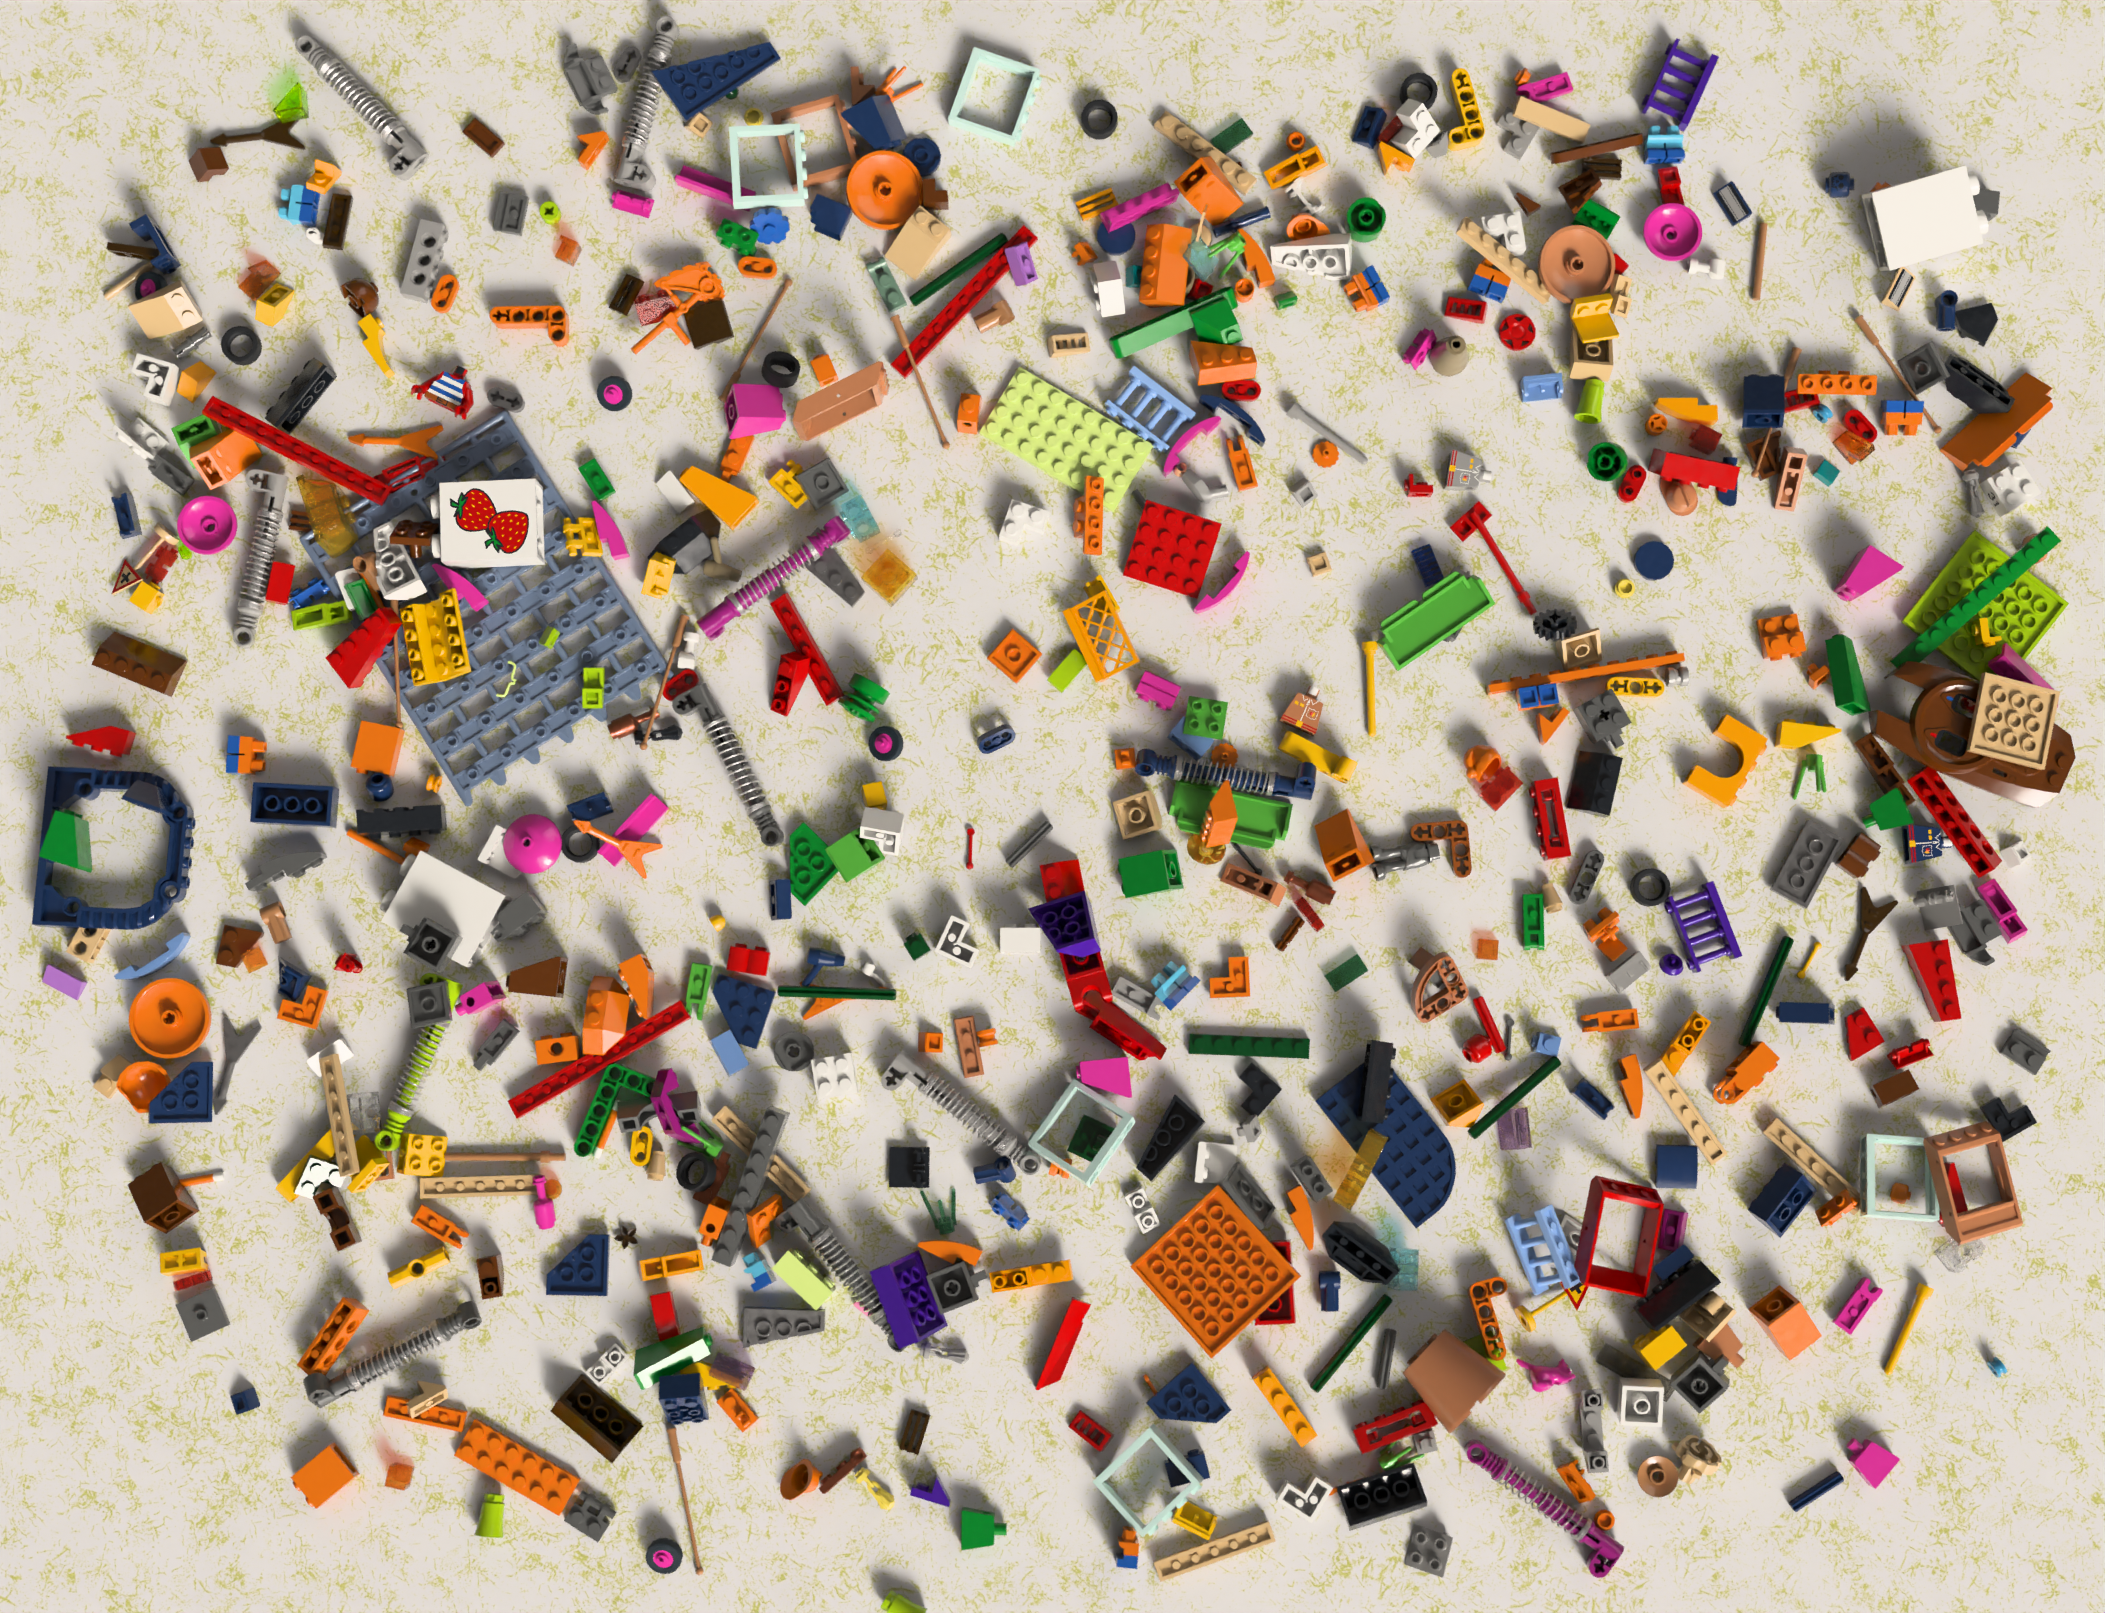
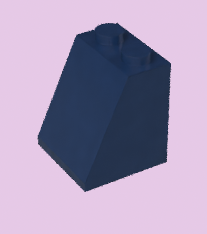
M889 94L872 96L841 112V116L875 149H894L902 145L901 141L907 139Z
M1751 374L1744 376L1742 428H1783L1785 376L1771 374L1769 376Z

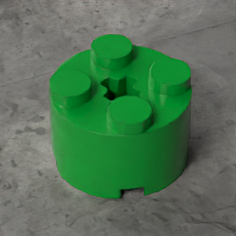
M1368 197L1360 198L1347 211L1344 221L1345 230L1347 233H1351V239L1357 242L1366 243L1376 240L1385 224L1386 212L1383 206L1375 199Z

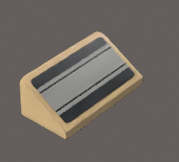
M1905 267L1898 268L1881 303L1899 311L1916 277Z

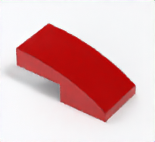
M1677 166L1658 169L1657 175L1662 205L1669 203L1684 205L1680 189L1681 179Z
M1480 501L1450 527L1462 542L1478 529L1470 517L1471 513L1477 511L1483 523L1492 516Z

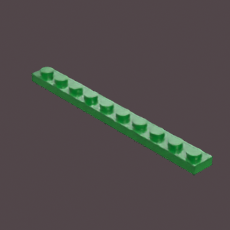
M2048 526L2044 527L1893 657L1890 662L1896 668L1907 661L1920 663L2060 543L2061 540Z

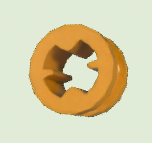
M431 774L427 781L426 790H433L434 793H438L442 784V776L436 777L435 774Z

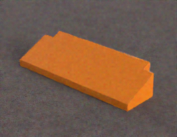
M2026 372L2007 389L2009 396L2015 399L2008 413L1979 414L1945 444L1940 451L1962 472L1966 470L1972 461L1978 467L1980 465L1984 467L1990 466L2016 442L2017 438L2014 435L2016 432L2025 434L2052 410L2053 404L2050 402L2052 398L2048 395L2053 388Z

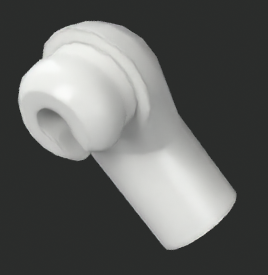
M308 227L305 234L311 241L316 244L323 243L324 233L315 227Z

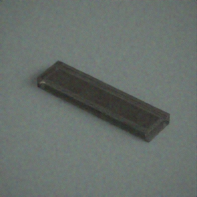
M1605 1343L1595 1358V1362L1623 1378L1660 1379L1664 1387L1663 1401L1665 1402L1668 1401L1675 1391L1670 1385V1379Z

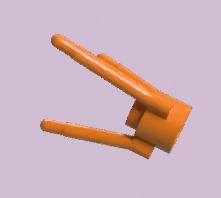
M903 66L897 73V69L894 68L874 94L875 96L889 94L893 103L895 100L922 87L923 83H919L892 96L894 91L890 86L906 70V66Z

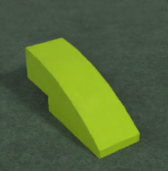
M345 600L291 611L294 631L350 623L353 620L352 611L347 608Z

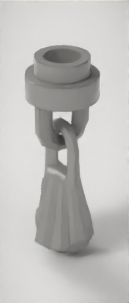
M1976 469L1964 471L1962 478L1966 483L1967 490L1971 494V516L1979 518L1985 511L1977 493L1979 473H1976ZM1974 480V485L1970 486L1969 481Z
M930 1342L921 1344L920 1356H923L925 1359H929V1355L937 1356L959 1364H965L969 1360V1354L964 1348L931 1347ZM943 1351L948 1352L947 1356L942 1355Z

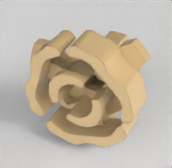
M1687 1435L1680 1443L1675 1442L1671 1446L1682 1462L1678 1469V1478L1688 1484H1692L1696 1478L1700 1479L1702 1474L1712 1475L1722 1463V1458L1715 1450V1447L1704 1439L1698 1444L1699 1438L1695 1435Z

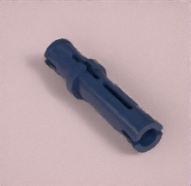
M1265 206L1234 219L1232 217L1228 218V221L1212 226L1214 236L1217 238L1230 232L1235 233L1240 228L1271 218L1270 211Z

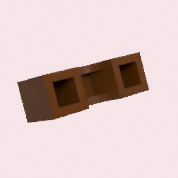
M331 1187L313 1196L320 1215H324L331 1226L332 1232L329 1234L338 1252L362 1242L338 1187Z

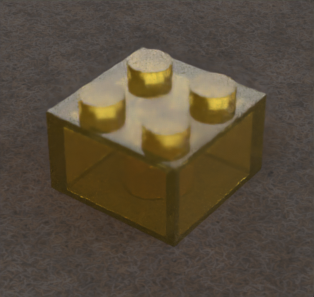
M887 548L861 576L862 582L892 608L918 577L915 572Z

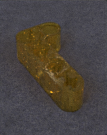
M1371 1128L1369 1129L1332 1200L1333 1202L1351 1211L1388 1137Z

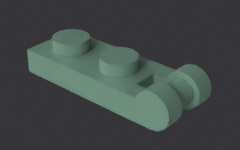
M881 256L877 258V261L869 262L865 266L889 313H892L906 306L907 302L884 257ZM882 268L883 272L877 275L875 270Z

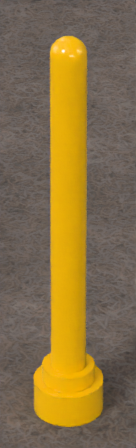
M1375 641L1362 642V651L1366 655L1368 735L1371 737L1376 734L1374 654L1378 650V645Z
M1919 1282L1915 1289L1917 1290L1916 1300L1884 1369L1887 1375L1892 1374L1925 1299H1928L1929 1296L1931 1297L1934 1289Z

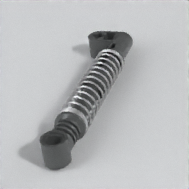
M702 683L678 695L673 700V710L683 716L699 712L704 722V730L708 731L707 735L710 734L712 738L710 742H714V749L717 748L719 752L717 755H720L722 758L720 762H724L726 766L724 769L732 770L727 776L734 774L736 779L732 780L731 783L737 781L739 784L734 790L741 788L743 793L739 794L738 797L744 795L746 798L741 803L743 804L748 801L750 807L745 809L748 810L746 814L750 819L756 821L757 829L761 830L759 833L763 844L771 847L781 845L784 841V834L779 829L777 823L774 824L776 821L772 819L773 815H769L771 814L770 803L763 801L766 797L765 794L758 795L762 791L761 787L755 788L759 781H752L756 775L748 774L752 767H745L749 761L744 760L745 753L740 752L742 747L737 746L738 740L733 738L735 733L730 732L731 726L726 724L728 721L727 717L721 714L707 684ZM691 696L695 704V707H693V705L687 704L685 705L686 709H682L681 707L683 706V702H691L688 697ZM772 831L777 836L774 842H770L768 838L769 833Z

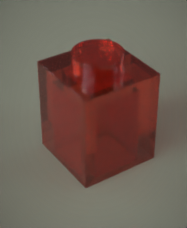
M1701 424L1697 429H1692L1688 437L1691 440L1688 446L1710 456L1715 451L1722 434Z

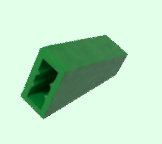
M1843 634L1833 635L1831 639L1825 640L1835 705L1851 716L1869 712L1871 708L1852 639Z
M700 1327L635 1350L633 1375L641 1390L659 1382V1376L672 1375L710 1355L711 1345H713L710 1333H706L704 1327Z

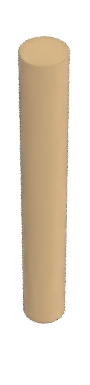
M150 261L104 293V297L109 301L134 283L140 275L149 272L155 266Z

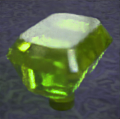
M184 544L178 547L182 559L192 558L191 550Z

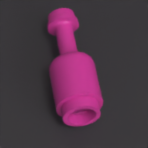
M545 1175L534 1176L532 1181L533 1185H536L538 1200L533 1203L535 1221L539 1229L552 1228L555 1226L554 1222L556 1221L553 1200L547 1198L544 1183L547 1182Z

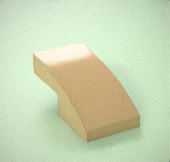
M1614 274L1610 288V294L1613 298L1610 307L1611 314L1627 318L1632 299L1627 298L1632 279Z

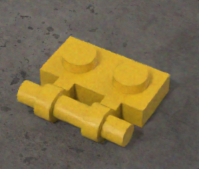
M791 459L786 464L791 470L787 473L781 468L768 483L797 510L808 498L800 485L793 479L794 476L804 472L803 467Z
M578 517L575 521L576 524H572L570 518H564L562 529L563 533L566 534L567 541L565 546L569 551V555L576 556V549H581L582 556L600 557L603 554L595 518ZM573 533H578L579 540L574 539Z

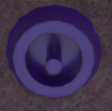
M1667 954L1659 960V967L1664 973L1676 976L1683 971V962L1679 956Z

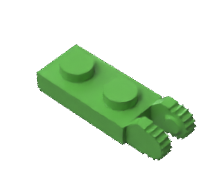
M692 962L685 1001L687 1002L686 1009L691 1016L692 1003L699 1004L697 1020L702 1021L713 965Z

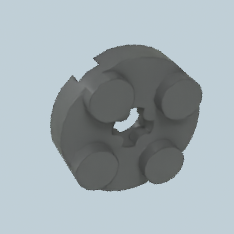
M787 1032L779 1037L774 1047V1058L777 1064L788 1071H801L805 1069L814 1057L812 1041L808 1036L800 1032ZM791 1046L799 1048L797 1057L789 1055Z

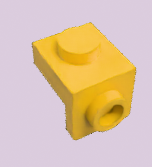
M1979 618L1973 621L1971 632L1975 636L1976 645L1983 644V647L1996 646V642L2002 640L2001 636L1990 637L1987 618Z

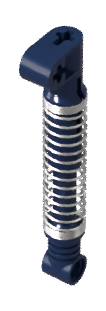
M1141 749L1137 753L1135 771L1137 774L1146 777L1153 775L1155 772H1157V775L1162 773L1161 775L1163 776L1166 773V776H1169L1170 779L1178 781L1181 780L1182 776H1184L1185 782L1190 777L1191 783L1196 778L1197 784L1203 779V785L1209 780V785L1212 786L1215 781L1216 787L1219 786L1220 782L1223 784L1224 781L1229 780L1230 787H1234L1235 791L1240 788L1241 791L1246 789L1248 793L1252 790L1254 794L1258 791L1260 795L1264 792L1266 796L1282 795L1305 800L1312 799L1316 783L1317 768L1310 762L1300 763L1297 766L1295 776L1288 777L1279 775L1275 771H1267L1265 773L1262 769L1260 772L1256 771V768L1253 771L1250 770V767H1248V770L1244 769L1243 766L1242 768H1237V765L1231 767V764L1225 767V763H1223L1222 768H1218V762L1216 767H1212V761H1210L1209 766H1206V760H1204L1203 765H1199L1200 759L1197 760V764H1193V757L1191 762L1187 763V757H1185L1183 762V756L1174 755L1169 757V759H1167V756L1162 758V755L1157 757V754L1151 749Z

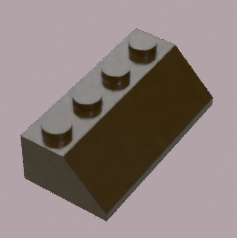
M583 1374L568 1388L551 1409V1412L611 1463L617 1459L643 1427L641 1423Z

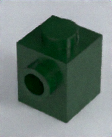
M913 933L905 938L907 942L903 945L913 961H917L931 952L930 947L920 933L918 935Z

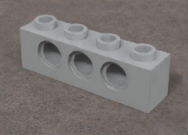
M420 219L400 291L404 298L428 303V299L432 297L433 281L438 277V263L443 258L442 248L449 236L443 224ZM430 240H435V243L432 246H427V243ZM424 259H430L428 264L422 265ZM425 277L422 283H417L418 278Z

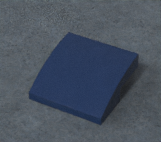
M1656 1145V1188L1697 1189V1145Z

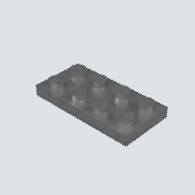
M1806 820L1770 890L1807 909L1844 839L1814 822Z

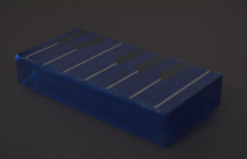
M1430 544L1411 551L1425 588L1436 584L1444 578Z

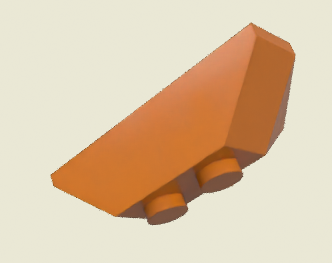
M594 976L588 989L583 1022V1054L604 1055L625 1036L630 996L614 977Z

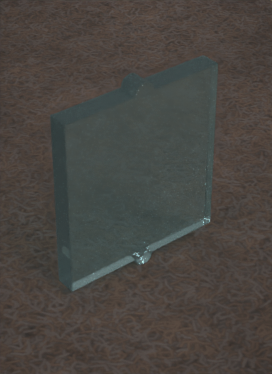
M1195 237L1192 243L1188 244V248L1182 257L1202 282H1204L1214 272L1213 269L1219 260L1215 255L1209 258L1208 254L1212 251L1201 237H1199L1198 242Z

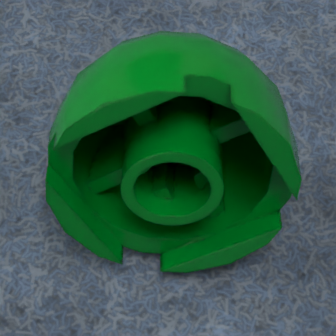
M1602 442L1593 446L1588 453L1587 469L1596 480L1613 481L1621 477L1626 471L1628 465L1625 450L1618 444Z

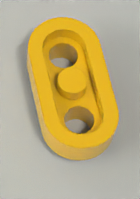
M643 1126L639 1131H633L630 1160L636 1166H644L651 1159L653 1131L647 1126ZM642 1132H645L647 1134V1138L645 1140L640 1138V1134ZM640 1152H643L645 1155L643 1160L638 1158Z

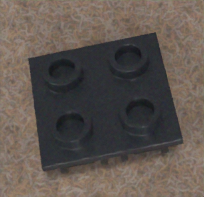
M890 1147L889 1187L929 1188L930 1147Z

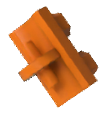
M1604 907L1597 913L1598 917L1602 920L1601 923L1597 925L1592 919H1589L1583 924V928L1588 934V940L1591 943L1599 937L1603 942L1608 938L1613 942L1617 939L1615 933L1619 930L1616 926L1620 922L1619 914L1616 911L1612 913V911Z

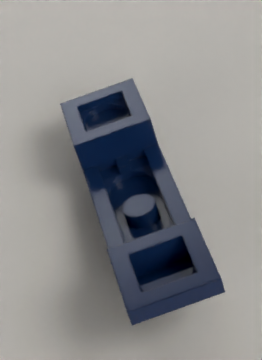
M1201 395L1199 399L1201 405L1214 414L1218 408L1222 409L1249 429L1246 437L1260 447L1264 446L1266 441L1264 434L1247 412L1223 398Z

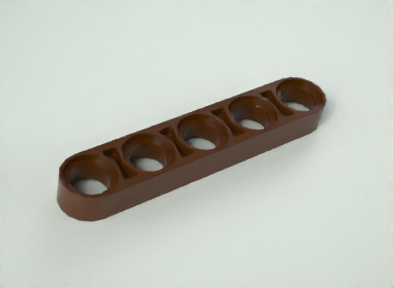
M1635 133L1550 153L1551 164H1559L1641 145L1644 143L1643 134Z

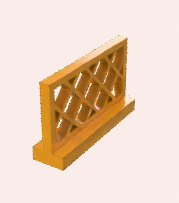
M1107 590L1072 608L1062 611L1096 683L1103 682L1109 679V677L1140 662ZM1103 596L1106 601L1105 610L1096 608L1097 600ZM1084 606L1091 609L1088 619L1082 618L1078 611ZM1094 610L1103 613L1100 624L1091 621ZM1107 614L1114 617L1115 623L1113 628L1104 625ZM1090 623L1099 626L1096 637L1088 632ZM1103 628L1112 631L1109 641L1100 639ZM1115 632L1123 636L1121 646L1112 643ZM1098 641L1108 644L1105 654L1098 653L1096 649ZM1111 645L1120 648L1117 659L1108 656ZM1124 650L1131 653L1132 661L1128 663L1121 661ZM1107 659L1116 662L1114 670L1109 673L1105 668Z

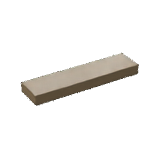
M1522 96L1518 97L1512 115L1580 144L1584 143L1590 124Z

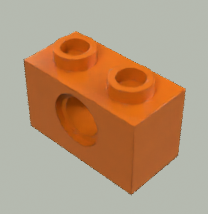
M572 1032L561 1033L560 1038H553L552 1035L540 1036L541 1040L535 1041L537 1065L574 1061L581 1058L579 1037L573 1036ZM556 1043L562 1045V1051L559 1054H556L553 1050Z

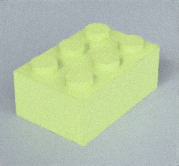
M791 1248L773 1266L772 1270L810 1306L817 1310L836 1290L834 1287L835 1283L828 1276L823 1277L819 1273L820 1269L813 1262L809 1264L804 1259L806 1256L798 1248L796 1250Z

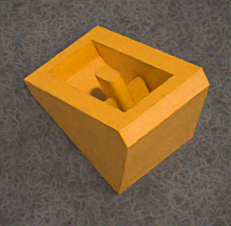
M199 361L182 371L177 392L194 403L217 372L202 361Z

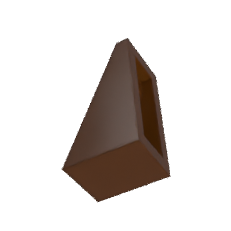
M1519 192L1514 196L1527 217L1538 211L1541 207L1540 204Z

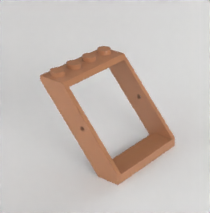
M878 361L798 401L793 424L800 440L809 441L882 405L884 395H888L890 388L883 362Z

